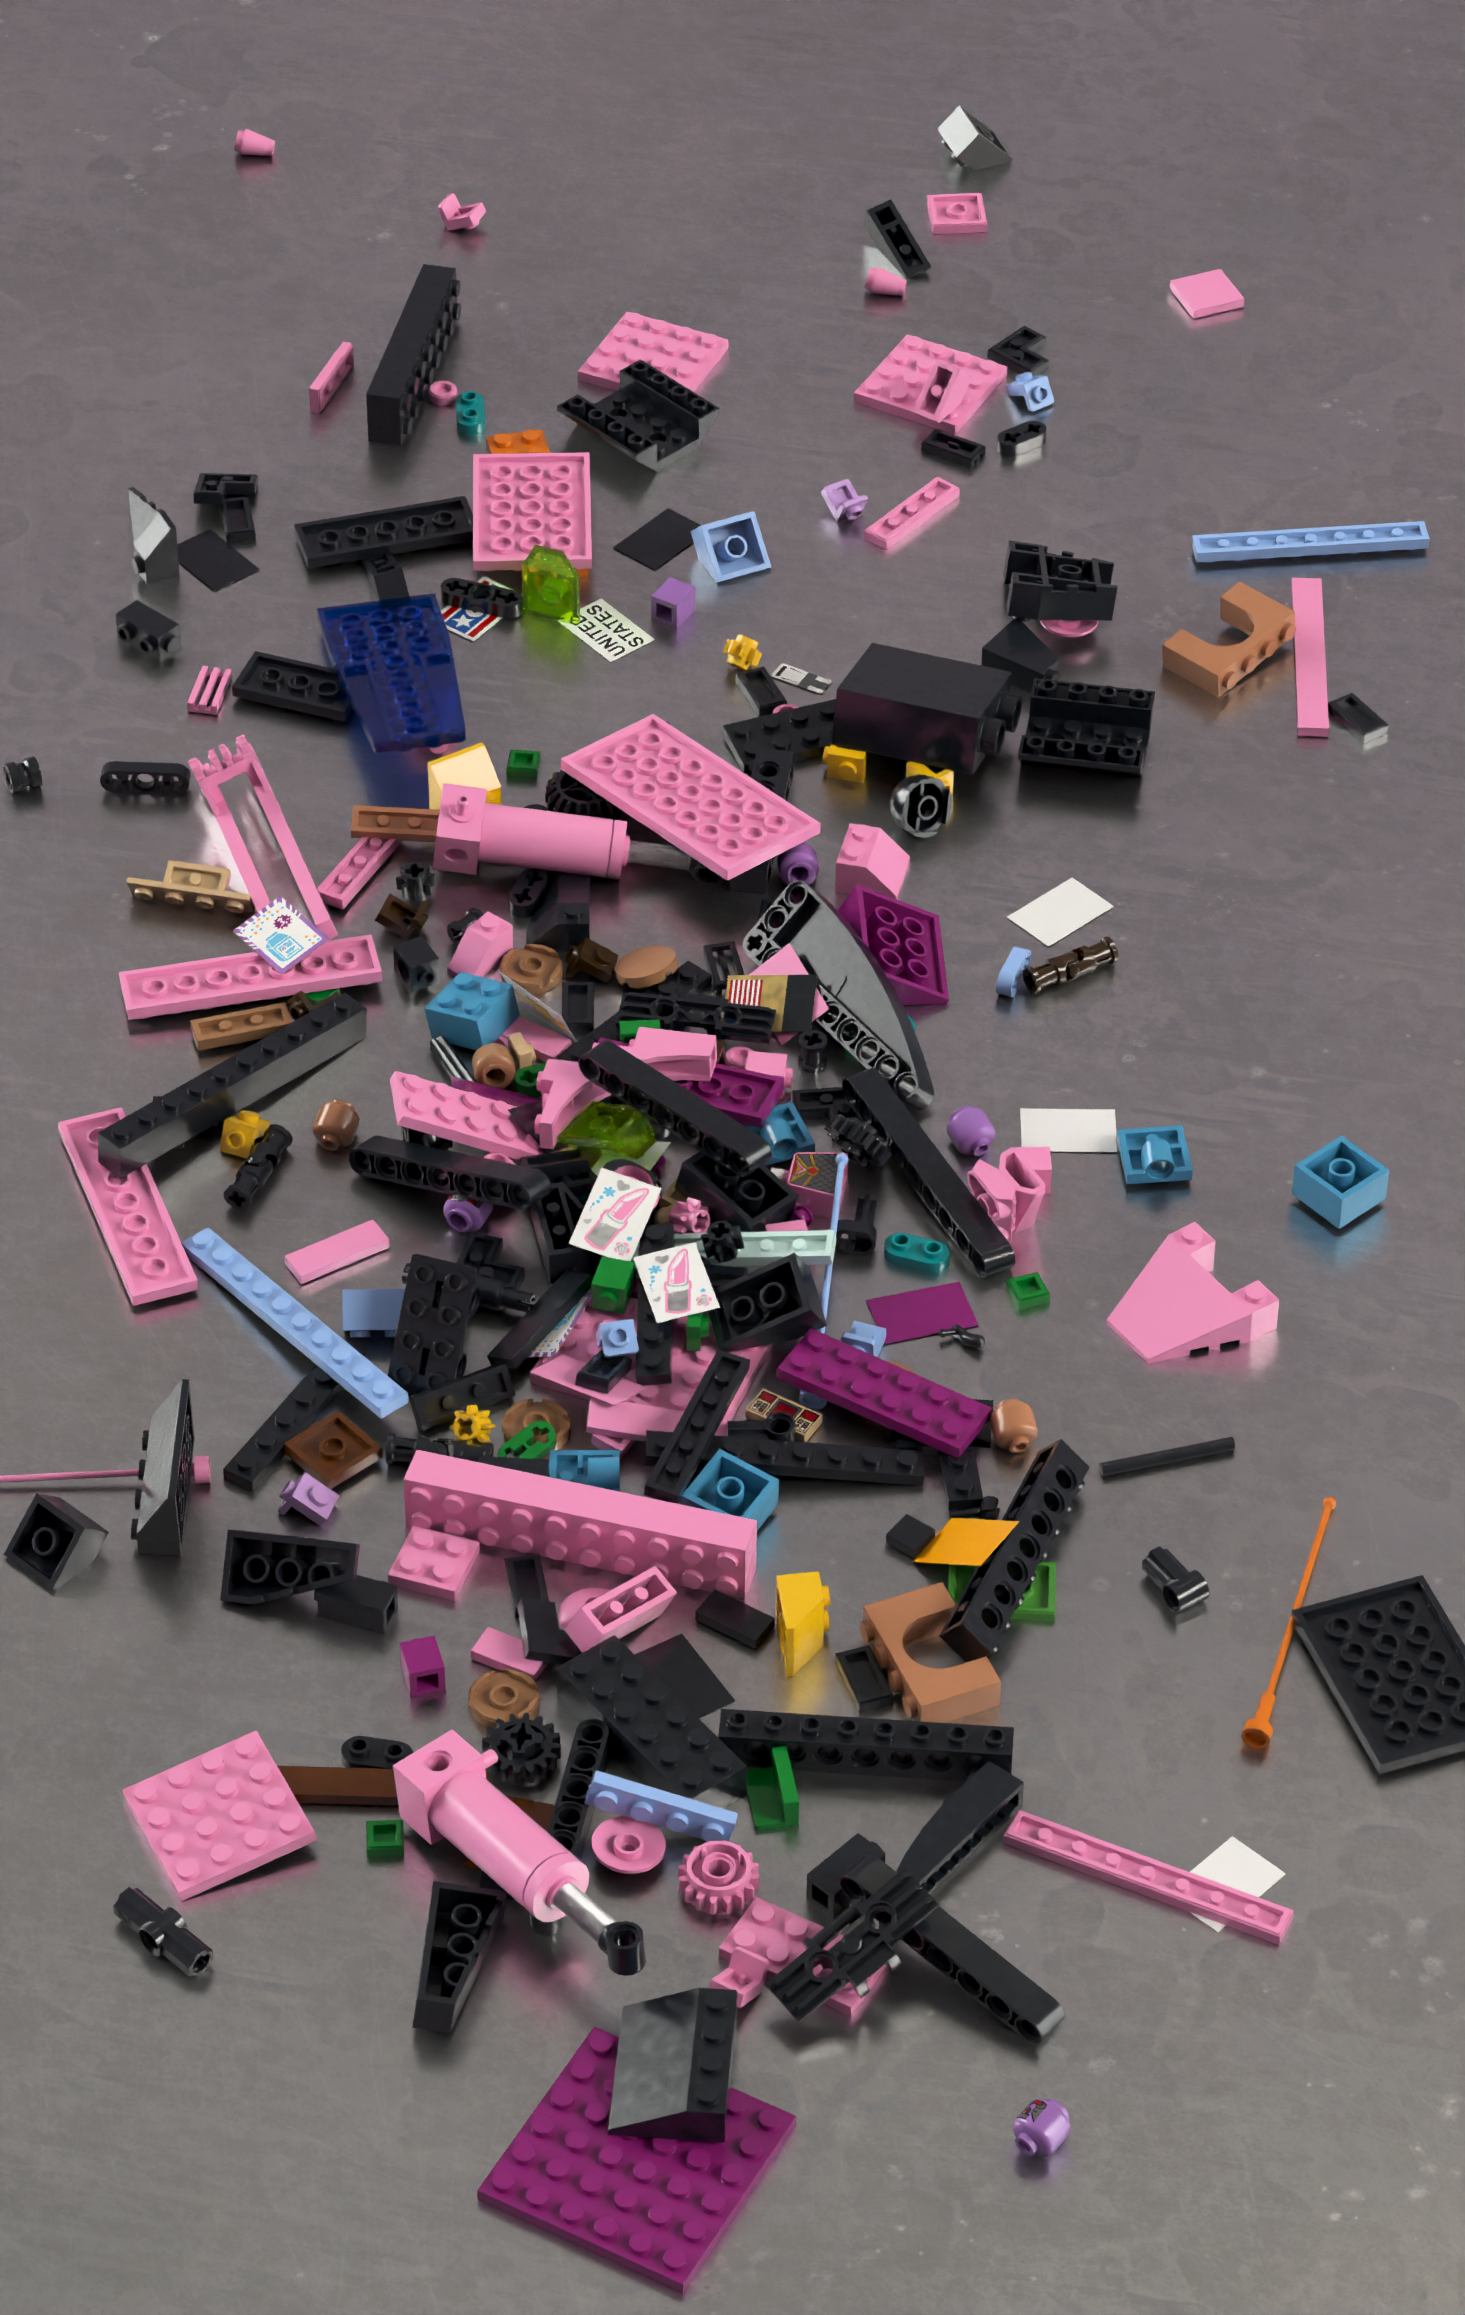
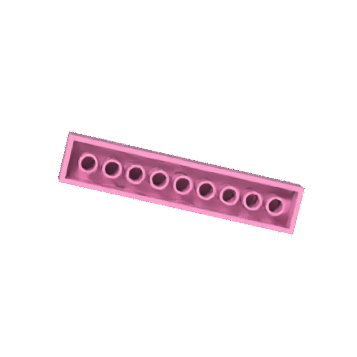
M416 1450L404 1477L406 1528L411 1529L414 1525L478 1541L487 1546H495L533 1555L540 1554V1556L554 1560H562L638 1576L656 1566L671 1584L713 1592L716 1589L728 1596L742 1599L746 1598L756 1571L757 1520Z

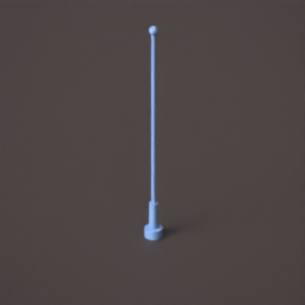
M844 1153L838 1154L835 1158L838 1168L830 1230H834L835 1235L837 1232L844 1166L848 1163V1156ZM833 1264L826 1265L821 1300L825 1320ZM825 1327L818 1329V1331L824 1334ZM800 1389L799 1402L802 1406L811 1410H819L825 1407L827 1400Z

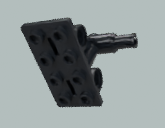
M413 1254L411 1262L406 1263L403 1272L408 1273V1275H402V1283L406 1284L387 1376L410 1394H417L462 1377L467 1364V1356L465 1353H462L468 1318L475 1314L478 1306L496 1311L502 1310L505 1307L527 1313L534 1305L530 1304L531 1301H536V1294L508 1288V1284L504 1281L477 1275L478 1269L475 1267L421 1254Z

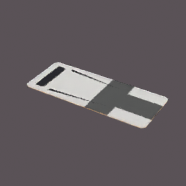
M784 663L780 664L771 674V677L822 694L832 682L829 679Z

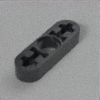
M449 578L441 583V600L446 605L504 618H515L523 612V596L518 591L460 578ZM481 596L488 597L487 599H476V597Z
M111 761L102 767L100 784L105 790L115 793L177 795L188 790L191 773L186 766L179 763ZM140 774H148L152 776L154 780L150 782H143L137 776ZM174 777H178L179 781H174Z

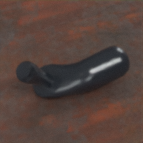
M958 1324L953 1325L952 1329H940L938 1331L939 1337L944 1338L953 1335L960 1343L968 1347L982 1348L985 1345V1338L982 1335L969 1333Z

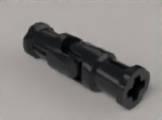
M271 1124L265 1130L262 1142L254 1146L249 1157L237 1171L235 1182L233 1185H229L223 1193L225 1201L234 1209L247 1210L253 1202L252 1197L255 1192L263 1188L272 1171L279 1164L281 1153L293 1142L292 1135L281 1125Z
M389 1433L386 1444V1464H393L394 1461L411 1463L416 1450L450 1456L448 1445L453 1446L452 1457L478 1462L479 1456L494 1457V1444L487 1443L486 1446L465 1444L464 1440L443 1438L434 1439L431 1442L426 1436H418L417 1439L396 1437L395 1433Z

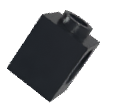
M422 936L393 946L394 971L411 992L440 982L439 957Z

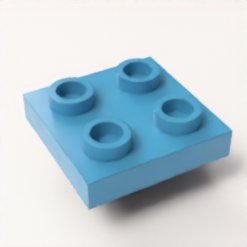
M793 1102L774 1106L762 1128L742 1124L761 1136L769 1144L772 1157L764 1164L765 1166L793 1159L794 1154L797 1152H815V1142Z
M1183 1125L1117 1129V1143L1126 1184L1192 1180L1193 1168Z
M550 1450L549 1477L620 1492V1451Z

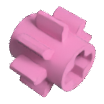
M688 1197L686 1203L677 1201V1204L670 1211L669 1222L674 1223L676 1233H705L710 1225L709 1208L702 1206L700 1200Z

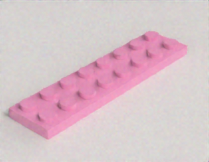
M371 934L327 941L284 974L279 973L257 952L119 972L120 986L128 1020L146 1019L165 1014H179L198 1009L207 1010L231 1004L240 1005L245 1002L264 999L273 1000L277 997L295 995L299 991L310 993L383 982L382 970Z
M122 1107L58 1122L61 1138L132 1305L136 1306L198 1290L196 1275L147 1164L119 1179L98 1162V1132L126 1117Z

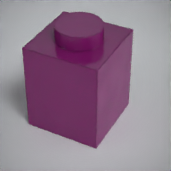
M435 1636L400 1642L401 1670L410 1698L446 1691L445 1667Z

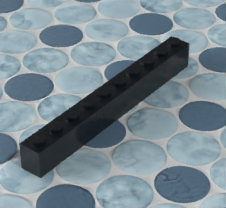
M343 993L98 1132V1162L119 1179L151 1162L366 1038L367 1008L348 994Z

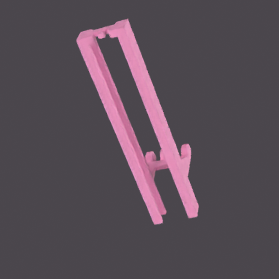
M242 734L236 737V745L238 747L236 750L238 753L233 756L224 743L218 746L224 759L221 762L214 748L207 751L212 766L209 763L202 765L201 761L197 760L196 757L188 760V764L217 819L257 912L271 902L219 787V784L246 772L314 920L315 927L329 939L339 936L260 761L245 735Z

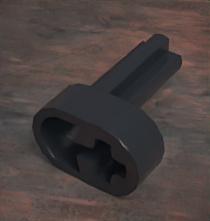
M865 1194L864 1199L858 1198L854 1220H838L835 1246L837 1252L867 1255L875 1249L877 1230L874 1227L877 1200H871L870 1194ZM842 1234H847L848 1238H842Z

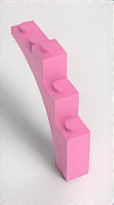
M639 1027L636 1038L630 1039L629 1046H619L673 1081H711L717 1062L716 1035ZM593 1043L592 1048H594L600 1043ZM548 1059L544 1071L538 1072L536 1088L537 1091H541L542 1114H537L534 1131L535 1134L540 1136V1148L554 1149L561 1133L575 1117L591 1105L611 1095L588 1080L580 1071L578 1062Z

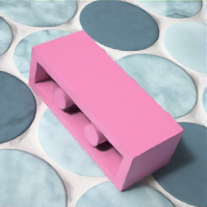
M654 1566L580 1607L565 1628V1632L583 1653L613 1635L620 1639L661 1616L677 1592L659 1569Z

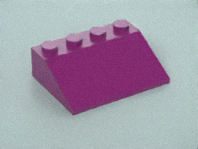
M856 884L838 909V912L853 927L870 949L894 987L902 1005L947 1004L949 995L939 915Z

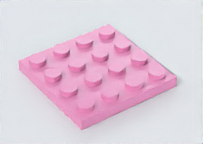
M626 312L578 370V381L618 391L620 390V370L641 359L694 392L728 350V339L696 331L689 327L667 323L663 320L645 317L638 313Z
M907 334L854 392V402L956 435L1007 377L1008 367ZM935 360L957 367L972 376L961 404L940 423L913 413Z
M257 1730L122 1789L126 1803L181 1902L317 1841L313 1827Z

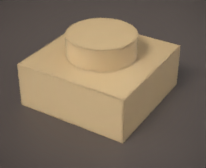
M520 1032L508 1035V1049L512 1053L516 1072L521 1068L532 1066V1062L536 1061L532 1044H527Z

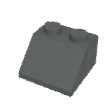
M960 105L938 128L943 137L941 142L947 149L953 152L951 157L960 166L966 164L971 169L978 170L1008 164L1013 160L996 133Z

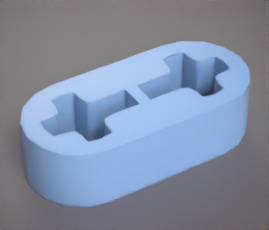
M1017 946L1013 947L999 973L996 984L997 994L1008 997L1015 996L1023 981V970L1030 966L1031 950Z

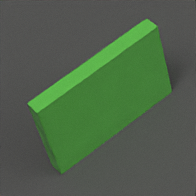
M1041 1562L1038 1564L1035 1570L1036 1578L1026 1587L1023 1593L1024 1601L1013 1612L1010 1619L1055 1621L1056 1562ZM949 1564L948 1592L955 1604H957L977 1566Z

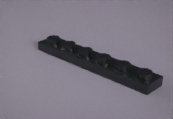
M687 961L677 968L673 974L670 973L666 976L665 980L655 984L643 994L670 996L671 993L699 994L712 985V974ZM660 1011L657 1013L658 1016L663 1017L670 1016L672 1014L668 1011ZM618 1012L557 1056V1060L578 1062L582 1055L592 1049L593 1043H597L600 1037L620 1041L619 1027H616Z
M674 1223L646 1225L640 1238L639 1256L675 1247ZM639 1276L637 1343L639 1349L636 1353L637 1384L642 1386L672 1383L673 1320L661 1323L656 1322Z
M356 1349L360 1354H362L366 1358L365 1352ZM315 1365L223 1468L224 1479L254 1491L285 1456L284 1443L308 1429L344 1387Z
M717 1350L645 1484V1496L666 1502L679 1503L749 1370L750 1359Z

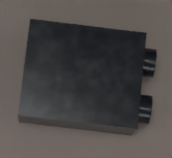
M871 643L837 688L831 744L973 775L987 754L992 756L999 755L1003 746L1005 731L1015 732L1021 715L1022 697L1010 694L1012 672Z

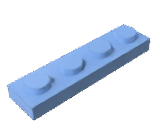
M597 1770L585 1799V1804L601 1810L611 1811L631 1817L637 1821L654 1824L673 1832L684 1833L705 1841L724 1840L728 1842L738 1816L736 1812Z

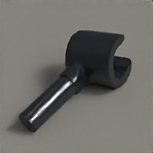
M986 1496L982 1499L980 1507L949 1511L950 1519L979 1518L997 1520L1000 1508H997L999 1500L994 1496Z

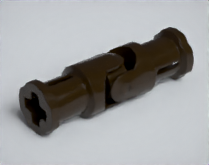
M1107 936L1095 945L1089 947L1083 945L1070 952L1047 959L1045 964L1033 968L1029 966L1025 968L1022 973L1023 981L1028 991L1035 995L1042 988L1052 984L1056 986L1064 984L1079 976L1092 973L1096 967L1106 963L1110 965L1115 964L1119 960V954L1114 941Z

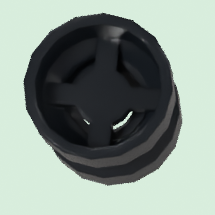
M34 756L24 758L21 763L9 762L3 764L5 781L12 794L22 791L23 787L30 786L35 788L42 786L40 767Z

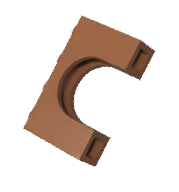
M1240 581L1220 597V619L1245 632L1250 637L1235 645L1217 646L1209 644L1181 629L1162 644L1164 668L1218 698L1228 689H1232L1246 674L1251 673L1265 658L1272 656L1275 650L1283 643L1291 640L1296 632L1295 611Z
M943 1582L864 1605L863 1621L859 1623L863 1640L866 1643L870 1642L879 1667H884L888 1673L891 1689L894 1693L899 1692L908 1718L913 1717L915 1721L946 1723L1000 1706L1001 1680L986 1656L949 1668H930L915 1662L906 1653L914 1644L939 1636L956 1604Z

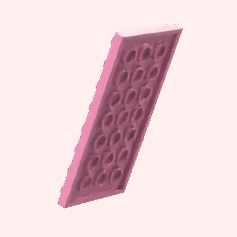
M654 714L561 758V770L727 881L820 834L821 823Z

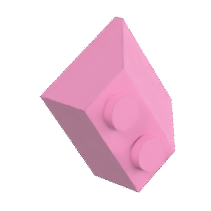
M850 823L836 861L835 891L850 894L857 884L897 899L910 863V856L881 828Z

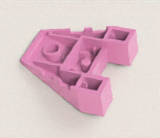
M1196 1222L1166 1237L1107 1318V1325L1148 1364L1190 1355V1350L1207 1347L1209 1351L1220 1349V1344L1238 1340L1239 1344L1249 1343L1277 1329L1279 1299L1259 1280L1230 1293L1209 1273L1213 1270L1216 1241Z

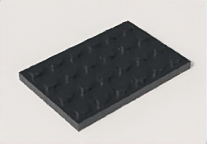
M1423 1575L1292 1610L1291 1616L1295 1621L1296 1630L1379 1774L1465 1751V1645Z

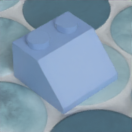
M755 511L704 524L691 531L698 559L716 583L771 568Z
M405 1289L342 1290L343 1331H350V1337H371V1330H385V1337H395Z

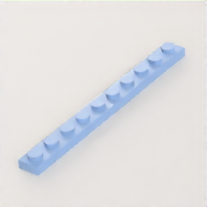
M207 1227L181 1242L189 1259L379 1418L382 1419L409 1403L408 1393L210 1228Z

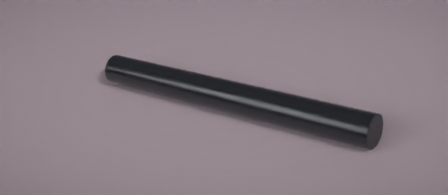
M1227 1437L1099 1463V1471L1103 1477L1235 1450V1442L1233 1437Z

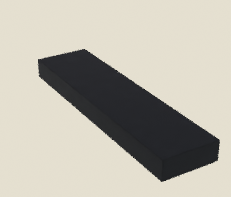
M566 1270L487 1355L490 1364L494 1365L503 1362L506 1363L507 1368L517 1369L589 1291L593 1281L592 1275L590 1273Z

